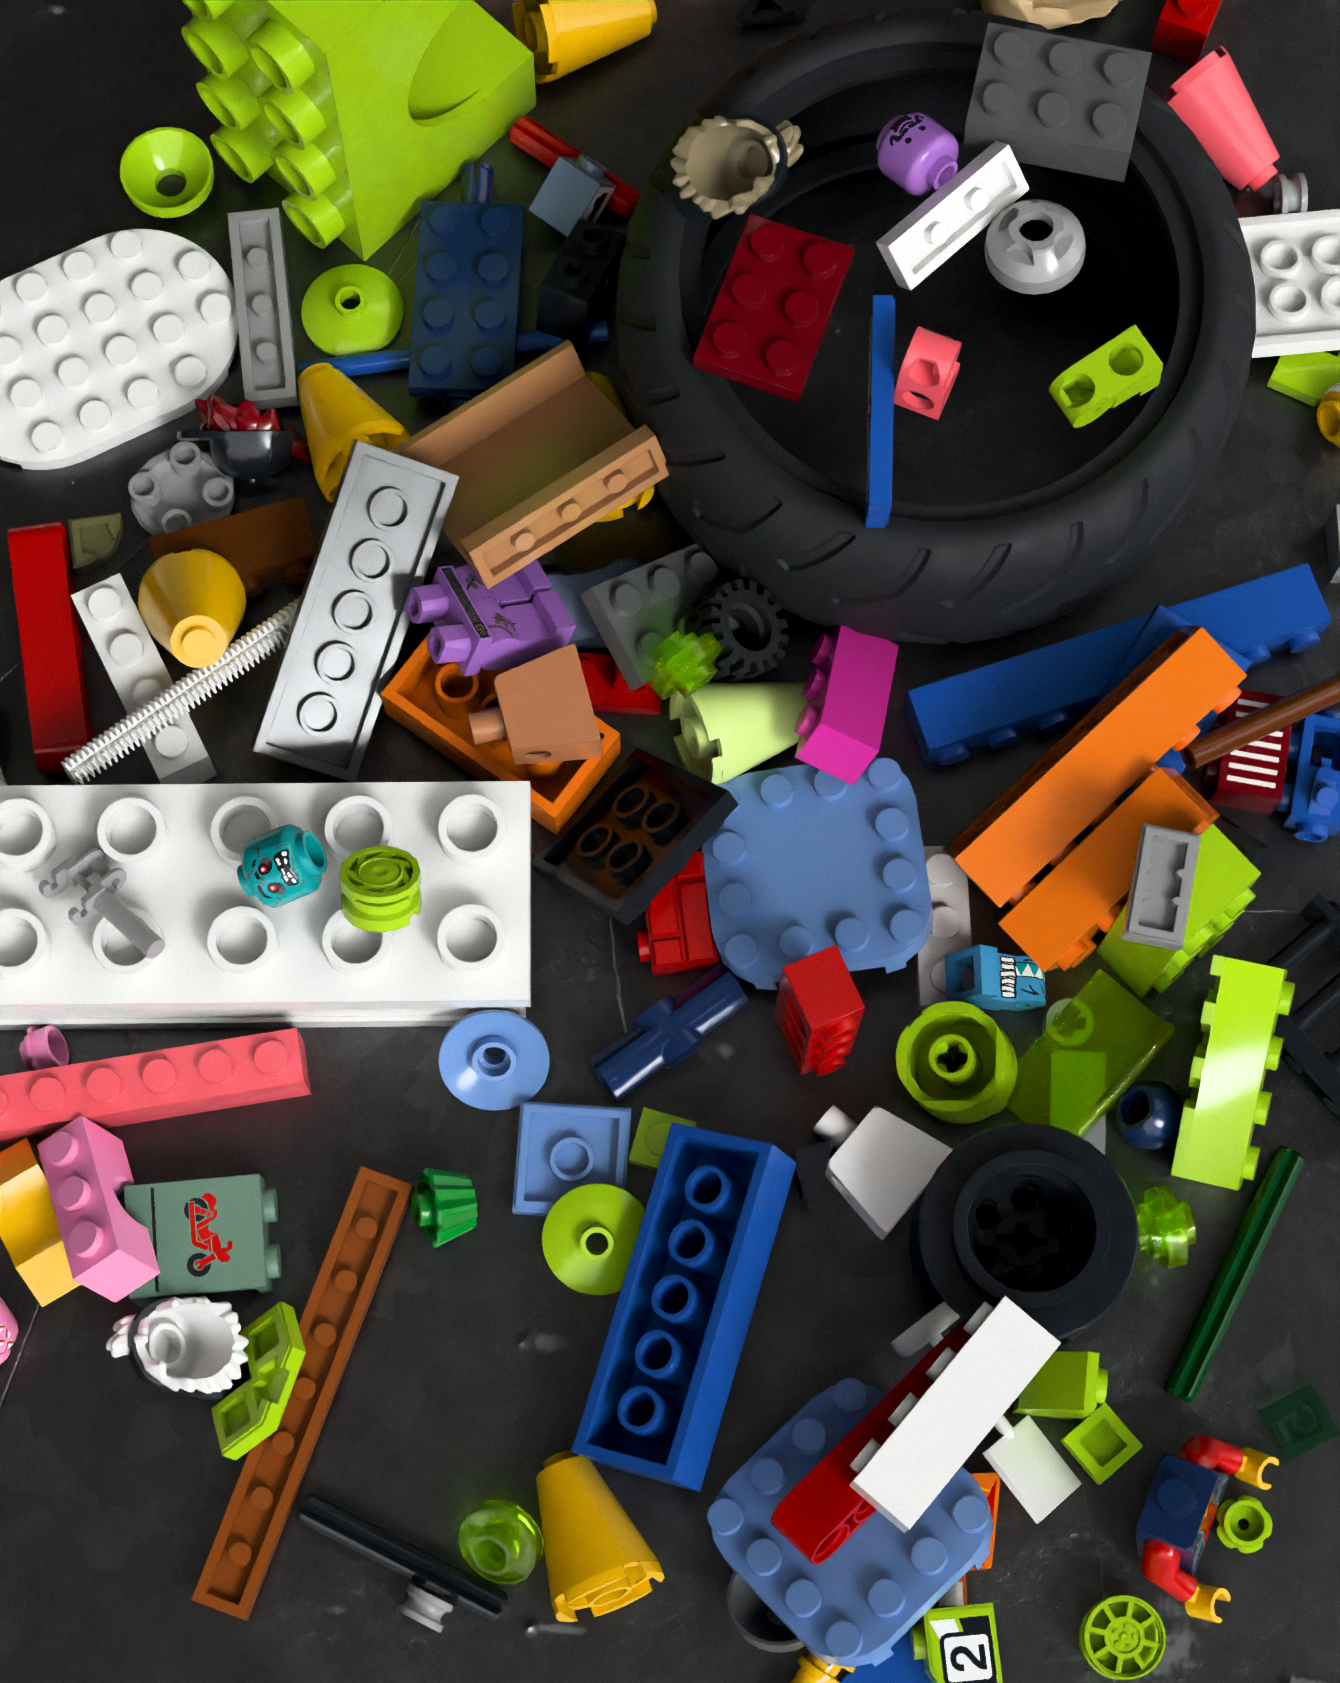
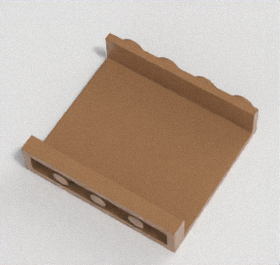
M568 339L390 450V452L460 476L441 531L488 590L669 476L665 466L667 461L656 435L646 424L637 430L586 375L575 348Z

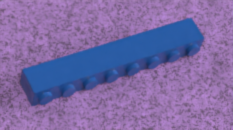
M1308 563L1167 608L1192 625L1203 627L1210 636L1252 661L1248 669L1265 663L1271 658L1270 654L1287 648H1289L1290 653H1299L1320 643L1321 636L1332 621ZM1151 613L908 690L903 709L924 765L937 761L940 762L941 766L956 764L971 755V750L990 745L992 750L1002 749L1018 742L1021 739V734L1039 728L1043 734L1055 732L1068 726L1072 722L1071 718L1088 713Z

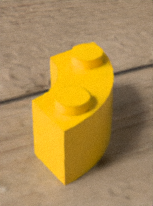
M26 1137L0 1152V1237L16 1270L40 1305L44 1307L81 1284L74 1281L71 1275L40 1154H37Z

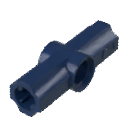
M720 963L674 998L671 995L666 996L645 1010L634 1021L633 1028L588 1061L589 1066L606 1091L618 1101L631 1090L644 1083L662 1067L669 1069L692 1054L704 1042L705 1035L746 1006L749 999L732 973Z

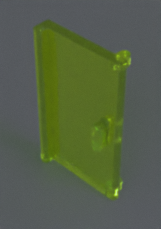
M1099 969L1017 1061L1016 1084L1008 1098L1006 1107L1025 1123L1047 1124L1070 1131L1083 1139L1176 1034L1174 1025L1165 1023L1102 969Z

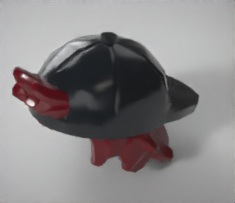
M216 395L195 399V406L202 419V424L199 425L200 431H178L176 435V440L208 443L211 456L219 471L230 477L245 479L248 483H258L259 479L277 475L288 468L294 458L306 464H311L309 446L301 440L300 433L297 432L296 428L292 424H287L286 429L274 408L268 409L261 415L259 410L256 409L255 403L249 400H245L241 404H228Z

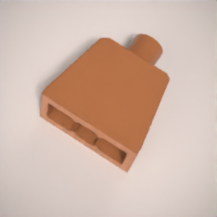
M575 644L564 646L497 675L493 678L498 706L467 713L474 744L479 745L507 738L513 764L522 765L602 757L601 738Z

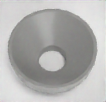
M1041 199L1019 201L999 212L990 224L984 246L986 265L994 278L1010 290L1032 295L1050 293L1070 283L1080 272L1086 251L1083 228L1077 217L1062 205ZM1041 220L1046 222L1053 231L1049 237L1042 241H1031L1024 238L1019 230L1027 221Z

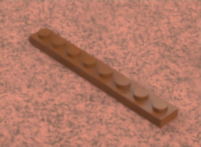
M360 1166L299 1322L306 1354L278 1429L249 1451L191 1598L192 1601L248 1621L415 1189L412 1184Z

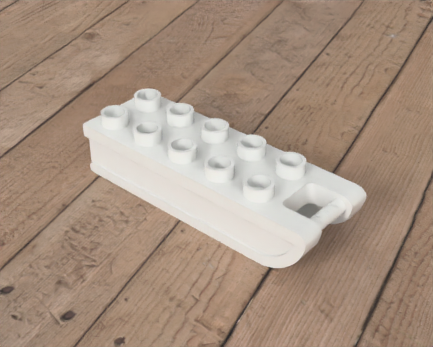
M530 781L0 786V1030H27L33 1025L41 1028L54 1025L59 1030L453 1026L469 1014L492 1009L510 1011L526 1018V1007H531ZM292 824L301 828L304 832L307 830L312 832L318 838L325 851L327 869L326 872L322 873V881L317 891L280 907L272 908L263 904L256 896L250 897L245 893L238 879L237 868L241 865V852L248 840L280 826ZM390 846L407 851L417 859L421 870L419 888L422 906L419 915L413 914L410 917L409 925L395 931L371 932L353 926L344 918L341 908L342 888L339 872L343 861L352 853L367 847ZM100 848L105 853L104 864L111 870L117 867L122 868L127 874L123 886L113 894L165 941L164 950L157 957L148 958L100 913L83 925H75L68 918V912L73 907H76L81 912L83 910L81 897L88 892L77 884L75 887L70 885L55 897L46 898L39 891L40 882L47 880L52 885L54 880L51 877V871L70 856L77 860L90 849ZM94 871L85 879L93 884L101 876Z

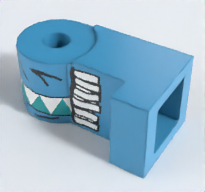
M981 944L945 955L947 1001L966 1002L980 1009L995 1011L1000 1009L1012 1011L1034 1010L1046 1005L1045 973L1029 956L997 953V947ZM966 967L974 971L975 988L967 991L964 990L961 980L962 972Z

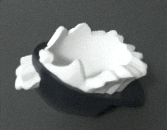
M205 1296L185 1297L183 1299L177 1297L159 1299L141 1309L138 1314L125 1316L115 1322L113 1331L116 1333L106 1343V1350H110L112 1357L117 1358L127 1355L128 1361L136 1375L146 1384L162 1391L187 1394L200 1399L222 1401L245 1382L249 1371L248 1356L244 1351V1348L249 1344V1340L240 1335L242 1330L238 1322V1313L232 1311V1305L229 1302H211Z

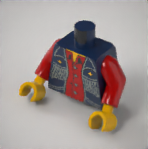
M1193 1435L1188 1438L1178 1454L1164 1453L1138 1520L1135 1533L1138 1557L1142 1558L1140 1567L1143 1575L1176 1600L1185 1602V1609L1189 1616L1221 1623L1222 1619L1217 1617L1214 1612V1603L1216 1599L1230 1602V1594L1224 1588L1198 1583L1194 1577L1195 1571L1230 1479V1474H1234L1237 1479L1262 1490H1268L1272 1485L1262 1481V1471L1268 1463L1278 1466L1279 1461L1275 1457L1251 1447L1241 1449L1238 1446L1206 1435Z

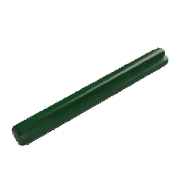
M1280 1146L1274 1151L1168 1377L1164 1391L1178 1401L1190 1403L1195 1399L1305 1162L1304 1157L1291 1148Z

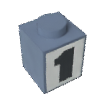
M580 154L578 158L559 156L528 210L568 237L578 219L596 223L617 185L604 177L607 169L584 154Z

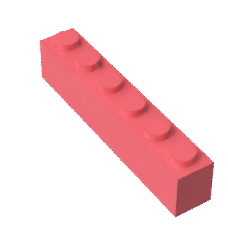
M291 1028L0 1076V1146L17 1143L26 1137L29 1141L48 1138L80 1115L105 1129L311 1095L304 1041L298 1029Z

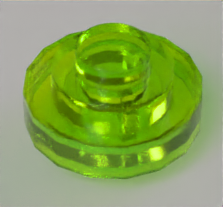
M679 631L673 633L653 651L658 659L652 666L656 674L650 680L649 686L660 699H666L677 691L684 698L689 697L717 673L718 669L712 662L722 652L723 646L711 632L699 638L695 633H690L685 637Z
M1167 1184L1147 1188L1145 1190L1144 1203H1140L1137 1208L1139 1224L1138 1250L1146 1249L1151 1259L1158 1258L1165 1270L1185 1266L1188 1263V1245L1196 1243V1231L1191 1210L1185 1200H1176L1174 1193Z
M487 1500L475 1506L459 1528L458 1543L462 1556L475 1572L492 1582L516 1584L527 1579L542 1558L544 1543L539 1527L529 1514L517 1505L509 1502Z

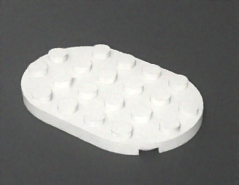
M128 229L94 238L1 280L0 459L19 464L23 469L50 470L75 465L196 409L195 399L212 396L228 377V369L235 356L237 347H240L235 291L219 263L197 244L173 233L152 229Z

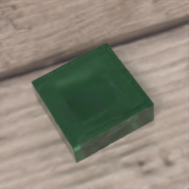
M1313 1383L1259 1410L1287 1461L1340 1435Z

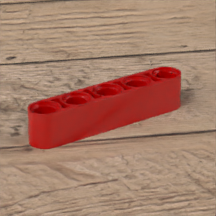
M57 520L8 529V545L32 742L40 774L65 771L60 761L65 762V757L71 758V753L76 754V750H82L81 746H87V742H93L92 739L94 738L78 610L71 598V595L75 594L69 542L63 521Z
M962 1321L956 1325L776 1507L771 1517V1524L813 1565L821 1564L832 1556L876 1511L871 1504L849 1486L858 1475L850 1467V1464L872 1438L882 1445L896 1427L887 1419L910 1392L918 1399L923 1396L934 1382L925 1374L947 1347L957 1354L971 1337L963 1329L967 1322Z

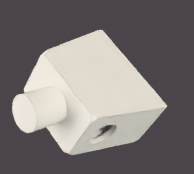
M833 1105L813 1129L825 1141L833 1140V1148L837 1150L828 1162L825 1176L882 1241L924 1192L938 1166L953 1151L947 1145L878 1106H874L858 1125Z

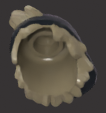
M743 115L731 119L714 116V119H704L701 122V126L687 127L685 134L679 138L678 144L672 149L676 157L670 160L671 186L679 208L689 219L706 223L724 218L733 213L737 215L744 214L746 210L771 199L783 186L790 166L799 159L804 151L803 145L798 144L801 136L799 126H793L789 121L784 120L775 127L763 119Z

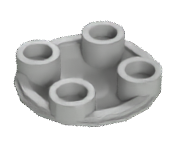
M188 441L179 442L171 449H167L149 458L130 479L128 484L132 511L141 527L154 537L230 516L235 502L232 477L224 475L219 471L209 452L200 450L196 444Z

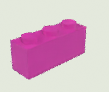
M838 625L830 636L825 633L820 635L809 658V662L815 664V667L806 680L802 691V697L808 699L807 704L799 714L794 727V732L800 735L795 758L851 785L856 783L880 749L899 645L887 639L858 633L843 625Z

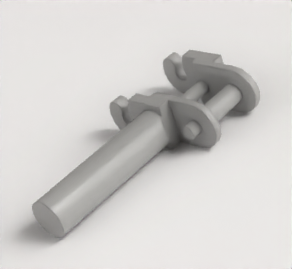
M100 848L90 849L77 860L70 856L51 871V877L54 880L52 885L47 880L40 882L39 891L46 898L57 896L70 885L75 887L79 884L88 892L81 897L83 910L80 912L76 907H73L68 912V918L75 925H83L100 913L148 958H155L164 950L165 941L113 894L123 886L127 874L122 868L117 867L111 870L104 864L105 853ZM95 871L101 878L91 884L85 878Z

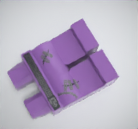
M537 559L489 590L469 565L455 569L452 565L438 567L432 583L411 588L405 603V611L412 623L433 622L436 626L431 628L427 637V650L435 664L456 662L463 676L478 674L480 668L485 670L515 668L567 646L576 627L555 590L550 591L552 584Z

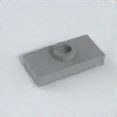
M1143 823L1139 832L1121 940L1179 951L1182 948L1201 835Z

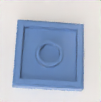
M521 1101L512 1213L547 1216L552 1206L562 1195L584 1184L607 1183L626 1190L631 1108Z

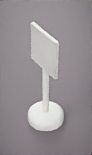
M943 1301L893 1340L890 1345L899 1356L904 1358L914 1355L928 1343L934 1348L943 1339L941 1333L956 1322L960 1316ZM1002 1415L994 1425L1002 1437L982 1454L1031 1518L1038 1524L1082 1483L1029 1415L1014 1427Z

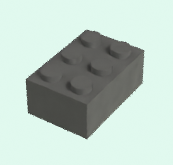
M988 22L966 118L962 151L981 154L992 143L999 141L1009 144L1016 161L1020 163L1124 182L1152 52Z

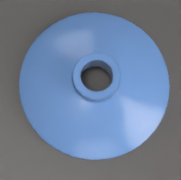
M492 1009L469 1014L456 1022L442 1040L438 1063L442 1080L455 1097L472 1107L497 1111L521 1105V1101H528L541 1089L548 1075L550 1056L544 1036L532 1022L510 1011ZM497 1047L503 1049L504 1052L498 1056H491L486 1053L485 1049Z

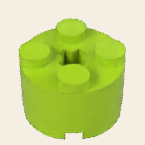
M945 1001L933 1004L923 1010L922 1014L910 1026H906L899 1037L895 1057L898 1076L908 1093L934 1117L955 1124L978 1122L1002 1111L1014 1089L1018 1072L1016 1053L1007 1035L988 1014L966 1002ZM962 1053L967 1059L966 1064L960 1065L958 1071L952 1072L947 1065L956 1063L958 1054Z

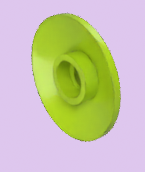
M346 264L327 270L312 282L302 301L301 318L308 338L320 351L331 357H341L384 351L389 347L401 330L404 320V305L399 289L386 274L367 265ZM356 299L360 301V304L354 309H346L342 306V303L347 300Z
M607 1183L584 1184L562 1195L550 1209L542 1232L544 1256L554 1275L566 1286L584 1294L608 1295L621 1291L646 1210L645 1207L627 1190ZM592 1233L605 1235L608 1240L607 1248L601 1252L592 1251L587 1246L586 1240L588 1236Z

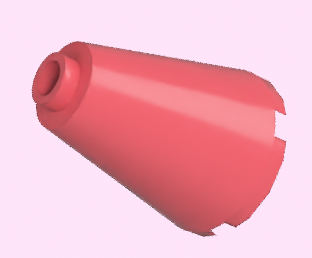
M1221 45L1216 51L1213 50L1174 82L1163 100L1173 108L1180 119L1196 135L1220 171L1222 178L1239 191L1249 185L1255 192L1278 173L1273 163L1280 158V155L1230 54Z

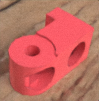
M918 326L900 369L894 391V404L939 420L959 372L960 363L956 361L962 342ZM910 391L922 394L930 400L920 398L912 394Z

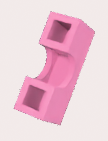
M80 1115L37 1144L73 1280L116 1303L160 1274L148 1228L130 1217L116 1197L124 1191V1186L135 1184L123 1141Z

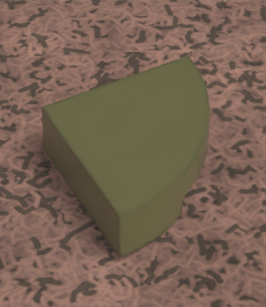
M120 512L68 520L73 569L76 575L84 574L100 567L114 554L123 535L124 520Z

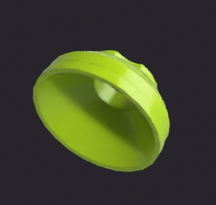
M161 127L146 131L128 145L120 163V179L125 193L142 212L154 217L175 218L189 214L207 199L213 186L214 164L209 149L196 135L181 128ZM167 175H179L186 180V186L180 194L169 197L157 191L159 181Z

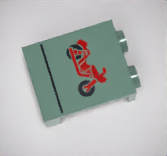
M260 1174L124 1186L125 1211L135 1221L148 1228L160 1269V1274L129 1294V1299L138 1306L149 1305L163 1297L257 1289L261 1294L273 1293L272 1278H281V1255L279 1244H270L269 1222L278 1221V1202L275 1188L267 1189L266 1181Z

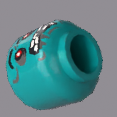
M286 824L254 837L245 843L241 852V865L237 868V875L240 885L250 897L256 896L263 904L277 908L317 891L322 881V873L326 872L327 859L322 844L312 832L308 830L304 832L295 825Z

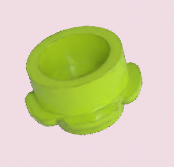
M1242 1495L1235 1501L1231 1499L1226 1500L1217 1511L1216 1519L1219 1521V1526L1216 1532L1220 1541L1227 1548H1238L1241 1553L1245 1554L1254 1553L1263 1547V1541L1272 1533L1273 1524L1270 1514L1263 1508L1262 1503L1252 1496ZM1240 1519L1247 1520L1248 1528L1246 1530L1239 1528L1238 1522Z

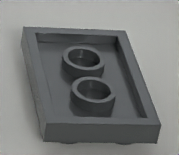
M695 543L595 585L580 596L630 691H633L697 662L703 657L700 651L692 654L688 645L696 641L695 637L686 636L685 627L694 623L686 619L688 611L695 608L692 603L697 598L726 583L714 559ZM729 616V626L737 642L744 640V633L740 625Z

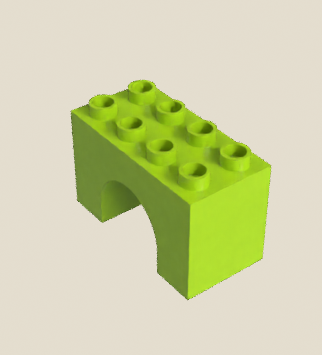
M182 0L191 10L193 16L181 28L182 36L196 58L206 67L208 73L196 83V88L206 106L221 122V126L210 135L211 142L217 153L240 178L248 183H253L264 172H267L289 193L282 201L285 213L295 227L315 246L324 249L338 237L364 262L421 211L422 201H432L461 174L464 164L475 162L511 129L519 117L525 116L537 105L534 53L474 0Z

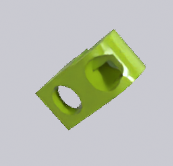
M1134 324L1061 373L1049 386L1048 391L1072 426L1079 428L1094 421L1109 408H1115L1137 393L1142 396L1158 386L1164 364L1136 324Z

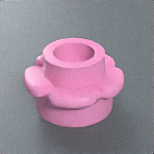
M33 1025L27 1029V1035L24 1037V1041L20 1043L19 1051L22 1062L29 1071L68 1064V1045L57 1027L48 1025L41 1028Z

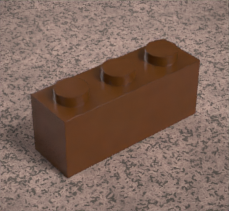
M303 495L148 538L154 562L163 555L172 552L176 554L192 551V549H205L222 556L237 570L245 589L246 599L256 597L263 592L264 588L284 583L288 586H295L305 583L317 550V543Z

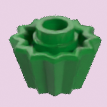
M425 1168L419 1174V1185L417 1186V1193L412 1194L411 1208L416 1226L423 1227L426 1240L431 1242L432 1247L437 1248L477 1226L478 1203L471 1179H468L467 1175Z

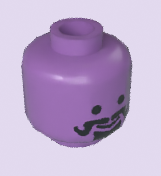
M920 112L896 116L884 126L879 134L876 145L878 150L877 164L885 176L907 193L918 197L930 194L956 175L958 170L956 162L959 154V144L952 133L930 116Z

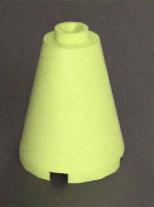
M806 682L699 683L675 687L670 697L669 713L670 720L680 718L682 735L674 736L673 739L683 769L718 785L719 783L728 782L797 744L800 735L794 732V727L799 714L807 704L808 699L802 697L803 687Z

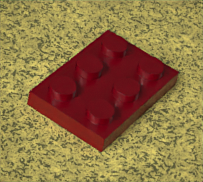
M749 214L693 357V367L799 402L853 261L855 248Z

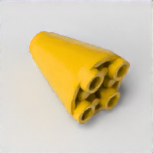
M317 363L311 365L299 376L297 380V387L299 389L297 394L317 485L325 499L332 503L354 439L390 451L412 436L388 412L343 372L335 369L331 364Z

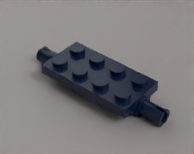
M474 162L466 163L462 166L460 202H421L408 391L411 397H431L441 402L442 407L446 409V415L516 371L525 207L524 204L491 203L494 169L489 164L480 162L477 181L476 175H474Z

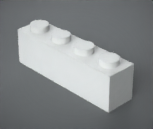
M120 573L71 595L128 715H132V711H137L138 707H143L142 704L148 703L150 699L154 700V696H159L160 692H165L164 689L170 688V685L174 684ZM184 708V716L177 712L178 720L171 716L173 724L167 719V728L161 723L163 731L160 732L155 727L157 735L150 731L151 739L146 734L144 735L145 743L140 739L161 784H200L218 775L188 712Z
M1006 1296L995 1308L986 1301L980 1306L963 1327L971 1337L956 1354L951 1348L947 1347L925 1373L934 1382L923 1396L918 1399L910 1392L887 1419L896 1427L882 1445L872 1438L850 1464V1467L858 1475L849 1486L903 1533L911 1529L1061 1344L1059 1340Z

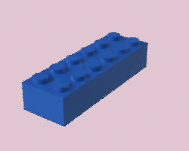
M672 1123L571 1452L603 1466L689 1490L701 1491L797 1164L796 1161L773 1144Z

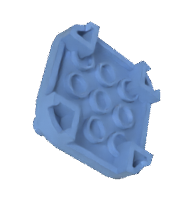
M875 757L854 785L809 764L750 772L737 776L726 783L718 784V786L727 789L739 804L725 819L722 827L702 845V853L704 852L705 858L703 862L711 930L723 965H726L735 976L755 984L756 989L777 990V982H780L784 966L834 945H837L849 972L885 967L886 974L907 967L906 962L923 948L929 934H933L934 913L916 796L909 779L901 772L900 766L896 761L890 758L879 759Z
M855 1378L843 1379L836 1386H831L812 1398L728 1479L716 1496L715 1502L710 1506L707 1514L708 1523L712 1528L713 1541L731 1569L740 1576L808 1648L810 1653L829 1667L833 1664L851 1668L871 1663L876 1667L894 1655L890 1648L972 1567L978 1571L991 1553L989 1549L993 1530L991 1507L974 1477L963 1466L958 1469L910 1530L903 1533L876 1510L832 1556L818 1565H813L771 1524L773 1512L785 1496L887 1395L875 1386L863 1384Z

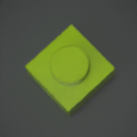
M643 1107L628 1164L657 1172L672 1123L697 1127V1122Z
M1106 1402L1101 1404L1094 1413L1086 1417L1060 1440L1097 1485L1102 1484L1144 1447Z

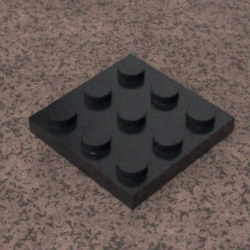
M636 748L531 861V866L541 878L629 926L638 915L642 914L649 907L652 899L673 876L685 868L688 860L704 842L722 827L725 819L739 804L727 789Z

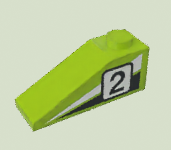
M993 1603L929 1609L918 1620L919 1623H915L909 1629L913 1659H923L924 1671L932 1683H1003Z

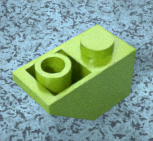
M1054 1351L1012 1403V1413L1081 1421L1094 1413L1097 1403L1104 1404L1108 1384L1107 1369L1099 1368L1100 1353Z

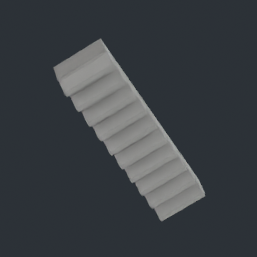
M279 208L227 213L244 398L254 402L258 410L300 406L297 394L298 377L292 333L293 324L290 313L291 304L288 292L286 252L283 240L284 232Z

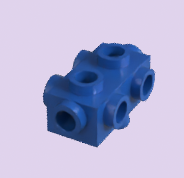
M1321 710L1302 719L1297 725V729H1291L1287 761H1292L1289 780L1285 779L1282 801L1275 809L1284 812L1282 826L1294 828V836L1308 842H1325L1328 835L1336 836L1340 831V713ZM1321 749L1326 752L1328 758L1321 757L1318 763H1315L1312 758V750Z

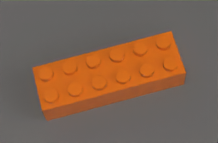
M1181 625L942 850L999 908L1007 901L1012 906L1016 905L1036 886L1037 883L1033 877L1048 863L1052 867L1060 864L1078 846L1073 839L1088 825L1096 829L1118 807L1114 801L1131 786L1135 791L1159 768L1155 764L1157 760L1170 748L1175 752H1179L1199 734L1201 729L1196 724L1211 710L1219 714L1240 696L1242 691L1238 688V685L1247 677L1246 673L1203 627Z

